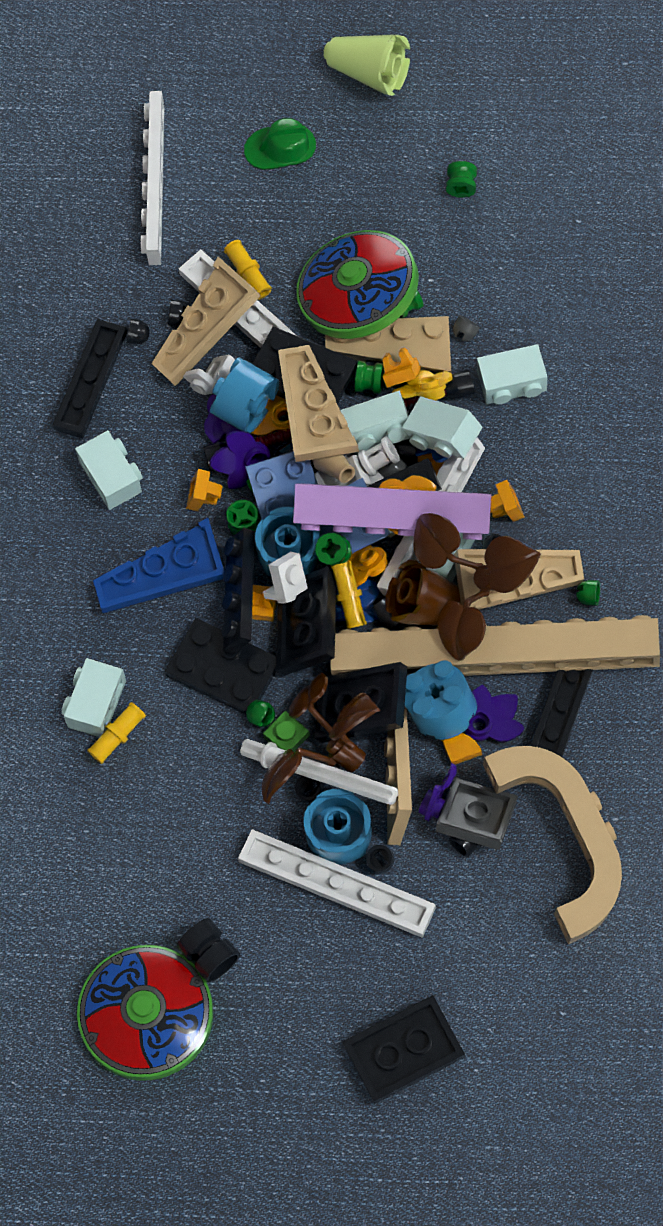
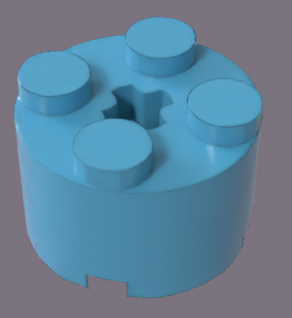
M238 357L233 362L227 378L221 377L216 382L212 393L217 397L210 408V413L240 431L251 433L260 425L269 410L265 407L269 399L274 401L279 388V380Z
M280 507L271 511L270 515L263 521L261 520L256 528L255 542L258 559L264 572L270 577L268 565L289 552L300 554L304 575L314 572L319 563L315 552L316 543L320 538L319 531L301 530V523H293L294 507Z
M443 660L427 665L415 673L407 675L405 707L420 733L425 736L426 734L434 736L435 739L444 740L453 738L468 728L470 725L468 721L473 713L474 715L476 714L477 702L464 675L458 668L453 666L451 662Z
M330 789L316 796V799L308 805L304 813L306 841L312 853L338 865L353 862L365 855L371 841L372 828L370 812L363 800L355 796L354 793L344 789ZM335 824H341V830H334Z

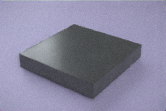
M454 778L435 832L500 850L515 810L518 796L507 792L496 794L493 788Z

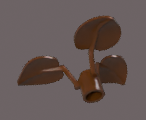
M425 513L420 515L417 520L414 533V552L419 562L427 568L437 569L443 567L447 559H449L451 562L476 570L473 579L480 592L467 598L463 605L457 601L446 603L438 618V631L442 644L453 658L463 661L467 655L481 644L486 631L484 616L477 608L470 607V605L482 597L489 596L490 591L508 593L516 590L532 573L541 553L513 537L501 536L495 538L488 545L484 556L486 565L456 557L452 553L458 549L461 542L456 526L444 516L435 513Z
M319 673L310 682V685L298 693L289 707V716L297 719L308 709L329 733L331 740L326 747L329 757L302 748H298L295 752L291 749L286 750L271 764L263 778L262 796L268 805L274 793L298 769L302 756L325 762L332 767L337 763L350 773L360 767L366 757V753L353 743L346 733L371 715L380 711L370 696L366 693H360L355 696L340 711L337 722L332 728L314 708L313 704L325 693L328 685L327 676Z

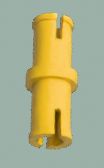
M240 240L230 242L224 248V253L237 269L236 273L261 295L258 300L263 299L269 295L272 287L259 271L260 265L256 260L251 259Z
M352 561L331 566L339 595H336L337 602L341 601L347 629L366 625L367 621L365 620L360 600L362 591L357 588Z
M130 702L129 706L113 723L109 722L105 726L106 731L87 749V752L100 764H103L105 759L120 743H126L128 734L146 717L145 713L134 703Z

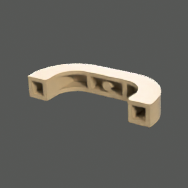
M516 746L502 749L484 757L483 766L496 794L514 786L529 783L548 789L557 798L589 864L591 882L588 890L582 896L557 907L554 916L568 944L589 935L607 918L618 897L622 880L621 861L614 843L617 837L610 822L604 823L599 811L602 810V805L597 794L594 791L589 792L581 775L568 761L546 749L532 746Z

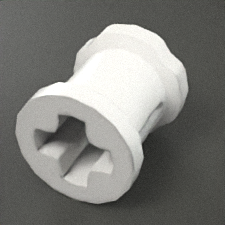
M386 436L376 446L367 451L362 449L358 452L362 466L372 477L377 474V470L391 462L396 464L400 461L395 446Z

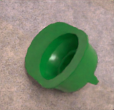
M292 118L279 119L270 127L255 131L244 145V155L247 161L252 166L262 170L306 162L313 156L316 150V140L313 133L299 121Z

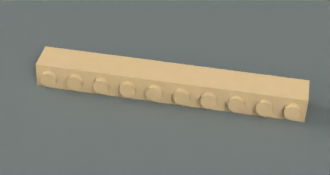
M639 615L630 620L604 617L599 619V621L585 622L583 619L575 618L567 620L566 623H552L549 620H539L533 624L520 625L517 622H504L501 626L486 625L485 635L481 644L467 655L463 661L456 660L445 649L439 636L438 626L435 629H422L417 626H410L401 631L375 628L371 632L359 633L355 630L346 629L335 634V658L331 659V673L336 675L401 662L408 666L407 675L427 665L443 660L451 662L464 676L557 672V670L580 671L586 669L660 667L658 618Z

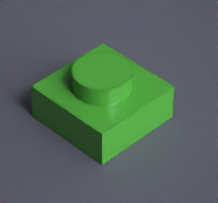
M284 711L263 733V736L268 742L275 743L280 749L295 751L310 736V733L296 719L291 718L287 711Z

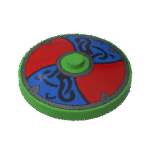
M374 230L347 233L323 245L307 261L298 279L297 301L308 323L324 335L341 339L368 336L391 325L409 307L418 287V268L409 248L400 239L391 234Z
M157 945L132 946L115 952L104 959L88 976L78 1000V1027L90 1054L108 1071L132 1080L161 1079L186 1067L203 1049L213 1023L212 997L207 982L195 969V965L182 954Z

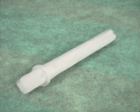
M250 739L244 740L240 749L242 756L260 761L261 766L264 768H269L285 752V750L278 748L275 743L269 742L265 745ZM302 757L301 763L295 771L296 774L389 805H393L398 796V789L393 786Z

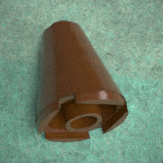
M409 559L398 568L403 570L398 579L392 577L386 594L385 607L387 612L392 613L393 617L390 619L394 622L438 626L440 612L446 603L450 601L461 603L459 588L433 569L422 565L418 560Z

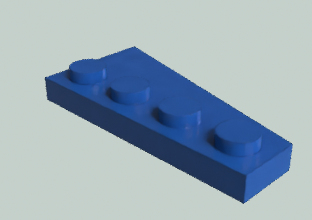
M206 518L198 522V526L187 532L182 531L173 536V540L158 548L155 546L147 550L144 556L133 562L127 561L93 580L102 613L222 580L224 568L209 519Z

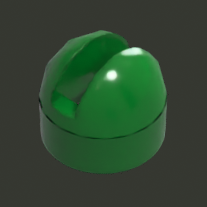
M584 580L578 584L577 590L579 592L576 593L578 601L587 606H598L600 599L599 580Z
M263 700L253 701L248 706L246 712L248 721L258 727L270 725L274 721L276 714L274 707Z

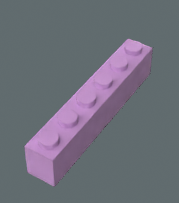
M297 483L295 484L293 523H301V530L320 531V525H333L334 532H352L354 526L366 527L365 533L385 534V528L398 529V535L414 536L416 523L420 515L435 513L449 519L456 526L458 532L463 533V539L482 540V534H489L492 494Z

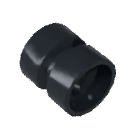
M210 918L203 919L192 926L177 943V948L188 961H196L195 969L208 983L224 975L240 957V952L228 939L221 940L222 931Z

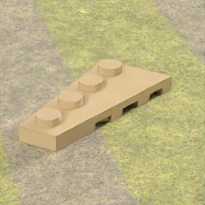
M217 257L212 265L215 269L208 280L204 279L198 290L200 293L192 306L188 305L181 315L183 317L181 324L177 330H172L152 362V365L175 386L184 378L183 376L186 371H190L261 296L219 257Z
M449 316L398 318L391 325L374 334L354 339H341L325 335V348L357 361L366 362L367 360L383 363L382 360L385 354L390 353L394 362H400L399 351L401 348H406L412 358L417 357L421 367L420 370L451 372Z
M305 345L278 350L295 462L359 452L358 444L348 428V423L325 381L324 374L310 346Z
M457 549L454 553L456 557L486 565L484 560L486 549ZM537 550L541 553L540 558L532 573L521 586L508 593L490 591L489 596L476 600L470 607H475L479 610L577 586L584 580L580 550ZM455 563L460 602L463 605L467 598L480 592V589L475 585L473 579L476 570Z
M406 707L404 709L403 728L389 730L384 745V756L387 757L386 785L398 789L396 802L393 805L387 804V845H401L412 812Z

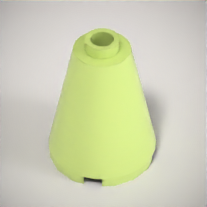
M401 35L334 37L325 45L324 59H326L329 67L385 95L393 96L395 94L392 91L394 89L400 90L407 77L410 59L405 58V49L410 50V44L407 38Z

